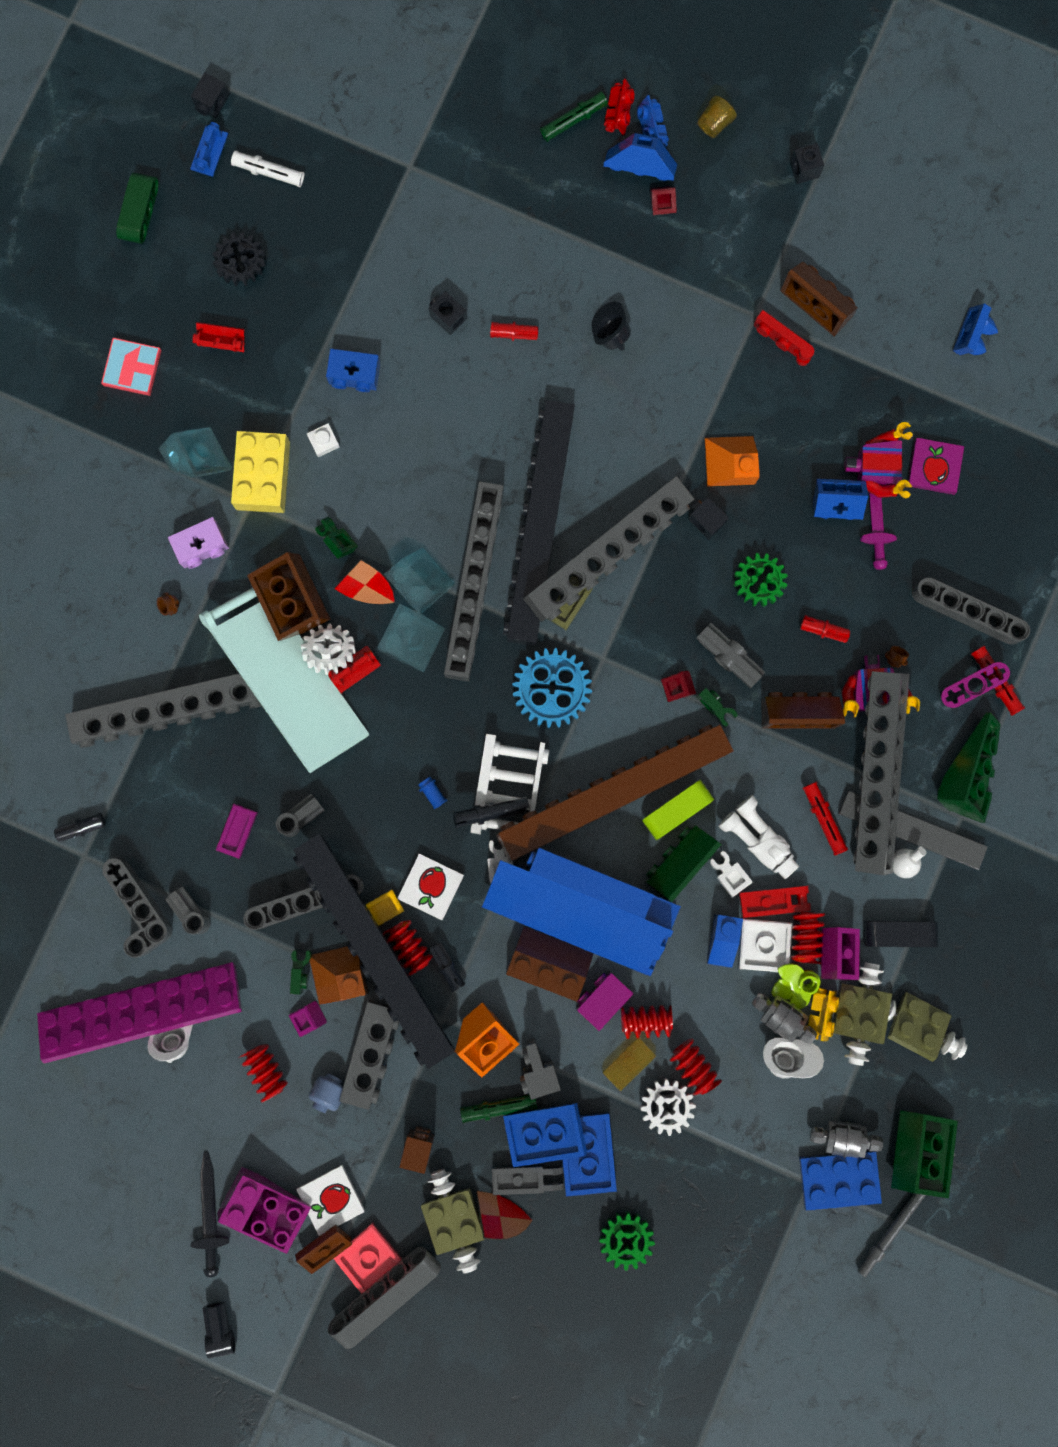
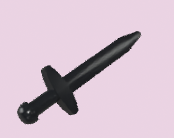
M204 1152L200 1172L203 1238L192 1241L190 1246L196 1249H205L206 1269L203 1271L206 1277L211 1278L217 1276L219 1268L216 1267L215 1248L228 1244L229 1238L216 1236L213 1169L208 1152Z

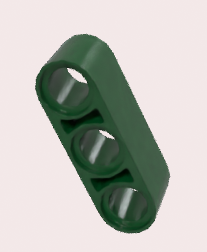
M135 172L131 173L116 228L118 239L139 244L144 243L158 193L159 183L157 177Z

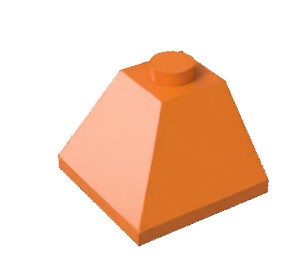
M753 436L704 439L707 486L756 484L759 479V460Z
M482 1002L463 1019L455 1052L482 1078L520 1044L495 1014Z

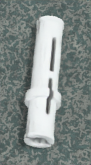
M237 150L233 152L232 166L249 170L251 174L256 176L261 174L296 185L297 187H301L303 184L304 172L263 160L259 155L254 157ZM248 162L263 166L264 168L249 164ZM271 169L288 174V176L273 172Z

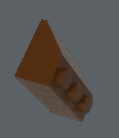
M801 262L788 272L780 290L834 337L849 322L858 309L855 302L849 296L842 295L834 283L822 278L815 267L807 265L805 262Z
M287 552L247 575L278 641L308 632L318 627V625L331 620L300 554Z
M781 692L768 693V697L761 699L762 729H835L845 724L840 697H832L831 692L817 693V697H807L806 692L792 693V697H783Z
M524 926L506 975L577 1002L594 953Z

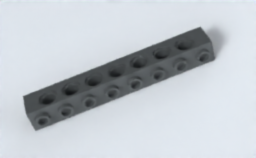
M677 476L674 477L523 598V600L541 622L547 618L552 621L562 613L559 608L565 603L571 606L581 598L578 594L584 588L589 591L599 583L597 578L604 573L608 576L618 568L615 564L621 558L626 561L636 553L634 548L641 543L642 546H645L655 538L652 535L653 532L658 528L662 532L673 523L670 519L677 514L680 517L690 509L688 504L694 500L693 496ZM662 501L668 503L670 507L669 512L662 509ZM643 516L651 519V527L644 524ZM626 530L633 534V541H628L625 538L624 533ZM607 545L615 549V556H610L606 552ZM588 560H593L597 564L596 571H591L588 568ZM569 575H574L578 578V586L570 584ZM551 590H556L560 594L558 602L551 599Z
M479 481L445 666V678L470 682L503 500V485Z
M872 671L868 680V690L870 691V698L866 704L868 722L863 734L866 746L861 758L864 769L863 776H861L859 782L862 793L857 807V813L860 817L859 825L855 831V838L858 841L857 850H855L853 855V863L857 872L878 875L893 873L910 674ZM886 691L890 695V700L887 704L883 701V694ZM883 716L888 721L885 729L882 728L880 723ZM881 741L885 744L886 747L885 752L883 754H881L878 749L879 743ZM879 766L883 769V777L881 779L876 774ZM876 791L881 795V802L879 804L874 799ZM874 816L879 820L878 828H875L872 824ZM872 841L877 845L876 853H873L870 849Z
M239 673L65 714L71 743L80 745V748L94 746L95 741L104 739V742L119 740V736L128 734L129 737L144 734L143 730L153 728V731L164 730L168 728L167 724L177 722V725L192 723L193 718L201 717L202 720L216 717L218 712L225 711L226 714L239 712L240 707L249 705L250 708L262 707V705ZM246 687V696L242 699H237V689ZM217 692H221L223 695L222 701L214 705L212 703V696ZM192 698H197V708L189 710L188 702ZM172 703L174 711L171 715L166 716L164 708L167 704ZM144 709H148L150 716L146 721L142 722L140 720V713ZM120 715H124V725L121 727H117V717ZM99 720L101 728L98 732L93 733L92 724Z

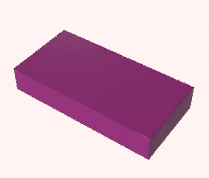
M233 804L216 851L240 859L258 812Z

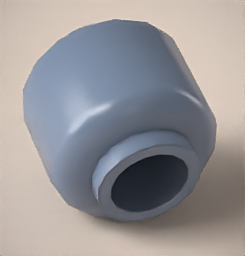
M328 1073L326 1076H319L308 1095L310 1100L314 1102L312 1107L324 1114L327 1110L336 1111L341 1104L339 1101L345 1082Z

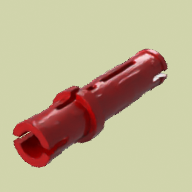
M985 646L971 653L981 669L995 663ZM997 666L993 668L994 672L991 675L986 676L988 680L993 678L1003 679L1002 672ZM1006 681L994 688L997 692L995 694L996 697L1001 698L1011 716L1025 708L1013 691L1014 686L1012 684L1009 685Z
M813 782L802 788L812 807L810 811L812 814L815 813L833 851V855L841 854L847 851L848 847L828 808L830 806L829 802L825 801L817 785L818 783ZM815 797L817 798V800H818V802H819V805H820V807H821V809H822V811H823V813H824V815H825L824 817H823V814H822V812H821V810H820V808H819V806H818V804H817V802H816V800H815ZM826 821H828V823H829V826H830V828H831V830H832V832H833V834H834V836H835V838H836L835 840H834V838H833V836H832V834H831V831H830V829H829V827H828Z

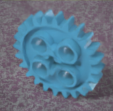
M545 648L544 656H540L536 651L534 653V660L526 657L527 666L519 665L523 673H515L514 675L520 680V682L512 683L513 687L519 689V691L513 693V697H520V700L516 702V706L523 705L524 708L521 714L524 715L529 712L528 721L531 722L536 717L538 719V726L543 721H546L547 728L551 727L552 722H555L557 727L560 728L562 720L567 725H570L569 717L572 716L577 720L579 716L576 711L585 712L586 710L581 704L590 702L585 695L592 693L591 689L586 688L587 685L592 683V680L584 679L589 671L580 670L583 662L574 663L576 655H573L570 659L566 658L567 650L562 655H558L557 648H555L553 654L549 655L548 650ZM536 670H545L548 673L547 679L544 681L537 680L534 677ZM567 671L571 673L573 679L569 683H563L559 680V674ZM553 682L557 688H573L574 692L555 690L554 694H550L549 689H532L530 685L535 684L549 687L550 683ZM536 693L543 694L546 702L543 705H535L532 702L533 695ZM559 696H567L570 699V705L566 708L558 706L556 700Z

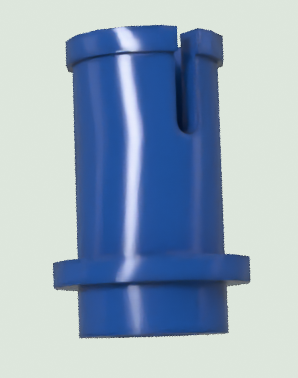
M428 777L418 784L421 788L419 791H423L435 810L448 800L445 799L435 784L436 780Z

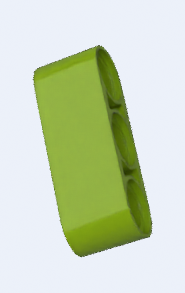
M700 779L642 821L655 840H658L715 799Z

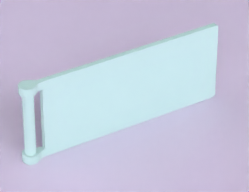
M253 588L209 612L206 610L200 613L199 618L202 624L209 629L309 773L369 736L368 731L337 687L330 680L329 676L325 675V671L321 669L319 673H316L314 667L308 668L307 662L303 661L301 644L305 643L301 636L296 635L282 641L277 640L260 602L218 626L215 624V619L257 597Z

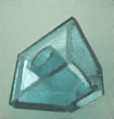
M211 427L172 433L159 447V451L170 470L191 478L227 472L232 469Z

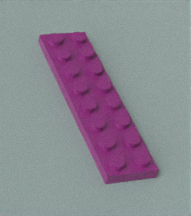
M231 962L37 1013L40 1060L45 1064L242 1012L236 966Z

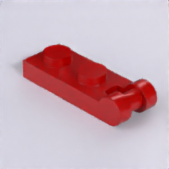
M762 310L754 323L757 332L764 337H770L781 350L789 351L793 354L798 365H807L814 354L813 346Z
M808 886L739 893L742 918L811 911V904L807 900L809 888ZM791 895H797L798 904L792 905Z

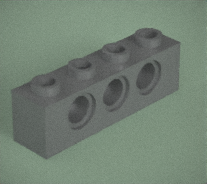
M371 1000L367 1002L339 1102L367 1110L370 1109L372 1103L377 1104L381 1089L376 1087L378 1080L384 1079L387 1064H383L385 1055L391 1054L394 1040L390 1039L392 1030H397L399 1026V1021L394 1022L387 1012L389 1005ZM374 1024L384 1026V1036L377 1037L373 1034L372 1027ZM370 1048L375 1049L378 1053V1060L369 1061L365 1056L366 1050ZM365 1073L371 1077V1084L369 1086H363L359 1083L358 1077L360 1074Z

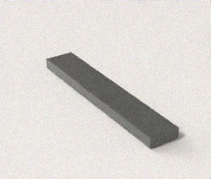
M847 791L838 814L859 822L860 815L857 813V807L861 796ZM898 811L896 838L923 847L926 850L973 869H980L987 846ZM874 816L872 824L875 828H878L879 820Z

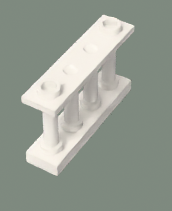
M486 734L475 805L486 806L491 805V803L496 804L520 799L519 797L493 794V791L488 790L489 781L500 779L534 785L532 799H528L530 812L534 811L542 764H547L549 750L544 749L545 743L540 742L538 751L500 745V742L496 741V735ZM500 754L538 760L536 773L532 775L496 769L497 766H492L493 756L498 757ZM493 819L485 821L482 825H478V823L472 824L471 833L481 835L482 830H487V828L500 830L499 827L511 821Z

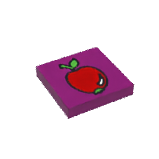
M916 438L914 440L908 481L912 487L955 495L958 488L964 446Z

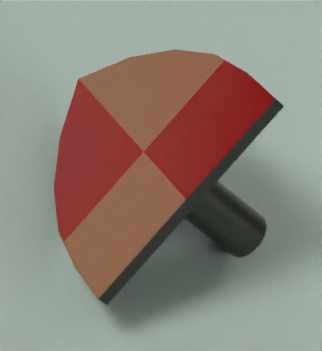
M363 559L334 588L354 600L365 603H395L394 591L388 579L381 571L371 565L369 561Z
M476 1192L483 1239L508 1240L517 1237L533 1221L512 1201L500 1195Z

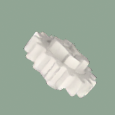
M328 624L326 629L318 625L319 631L317 632L312 629L309 630L311 637L304 636L305 644H301L303 661L307 662L308 668L314 667L316 673L323 669L325 675H328L332 669L335 673H338V667L340 666L346 669V661H353L352 654L356 653L355 644L348 630L342 632L340 625L332 629L331 624Z
M664 1078L663 1085L654 1081L656 1088L647 1087L649 1095L641 1096L646 1105H641L640 1110L647 1112L642 1116L643 1120H651L648 1127L652 1129L657 1126L658 1134H661L663 1129L666 1130L668 1136H671L672 1129H676L678 1133H681L680 1126L683 1124L685 1127H689L686 1121L687 1118H694V1115L689 1112L690 1109L696 1108L694 1103L689 1102L693 1095L691 1093L685 1094L687 1090L685 1085L678 1088L677 1080H674L672 1085L669 1084L667 1078ZM665 1090L674 1091L670 1095L660 1094V1092ZM681 1099L684 1101L683 1114L679 1111ZM652 1100L655 1101L657 1106L654 1115L651 1112ZM663 1103H671L673 1110L664 1111ZM665 1119L675 1120L673 1123H663Z

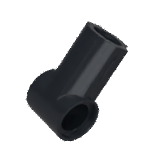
M219 1301L205 1305L202 1309L206 1328L205 1352L207 1358L235 1354V1336L233 1330H230L226 1302Z

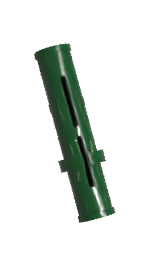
M600 91L585 102H578L575 108L541 127L540 132L544 140L549 142V140L560 133L568 130L583 119L587 121L593 113L608 106L605 95Z
M524 1095L492 1102L484 1100L482 1104L460 1107L462 1123L465 1124L482 1119L490 1121L492 1117L537 1110L536 1099L531 1100L530 1095Z

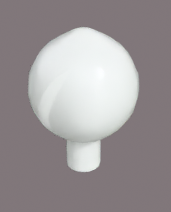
M919 847L915 851L912 849L897 850L894 853L893 872L901 878H911L917 875L921 869V858L926 855V850L923 847Z

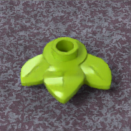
M784 964L778 967V973L782 978L774 984L771 994L774 997L778 995L781 998L789 999L791 1004H795V1007L802 1009L809 1004L811 995L818 991L820 978L814 971L803 970L797 964ZM806 979H811L809 984H803Z

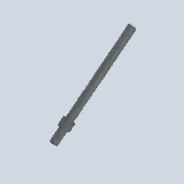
M913 1194L877 1245L873 1244L867 1252L869 1254L857 1270L861 1275L866 1278L875 1264L882 1261L886 1255L884 1252L926 1195Z

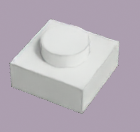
M329 423L307 433L318 457L340 447Z

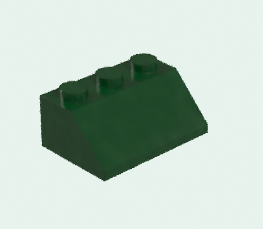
M696 825L691 829L687 826L678 836L681 841L675 848L670 845L662 854L664 858L659 866L654 864L645 874L648 877L645 883L669 902L674 901L722 845Z
M900 1110L891 1188L915 1194L949 1198L958 1121Z

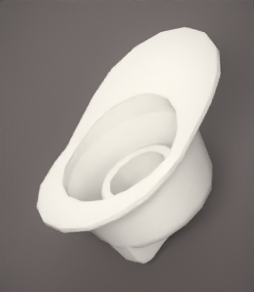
M193 1025L151 1035L147 1046L149 1054L156 1060L167 1061L168 1063L181 1058L188 1050Z
M774 1038L767 1042L763 1050L765 1064L775 1076L780 1078H811L817 1075L823 1068V1053L813 1043L807 1044L798 1039L790 1042L784 1038Z

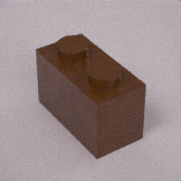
M416 1126L415 1129H410L399 1168L425 1174L435 1134L430 1133V1129Z

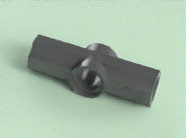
M712 623L696 638L699 643L715 656V660L725 670L732 671L749 688H752L764 675L765 671L747 656L746 650L735 640L727 638Z

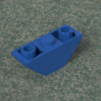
M634 133L607 151L603 167H608L614 171L633 172L638 176H652L663 181H674L677 163L659 138Z

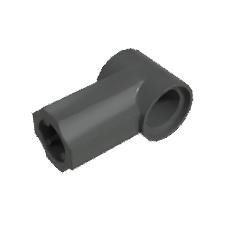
M310 794L287 813L281 814L276 820V828L283 836L294 837L303 827L325 810L315 797ZM287 819H293L295 822L294 828L291 831H283V822Z
M181 887L168 895L165 900L182 922L185 932L189 934H204L209 930L211 925L209 916L202 912L185 887ZM196 916L201 920V926L197 930L192 927V920Z

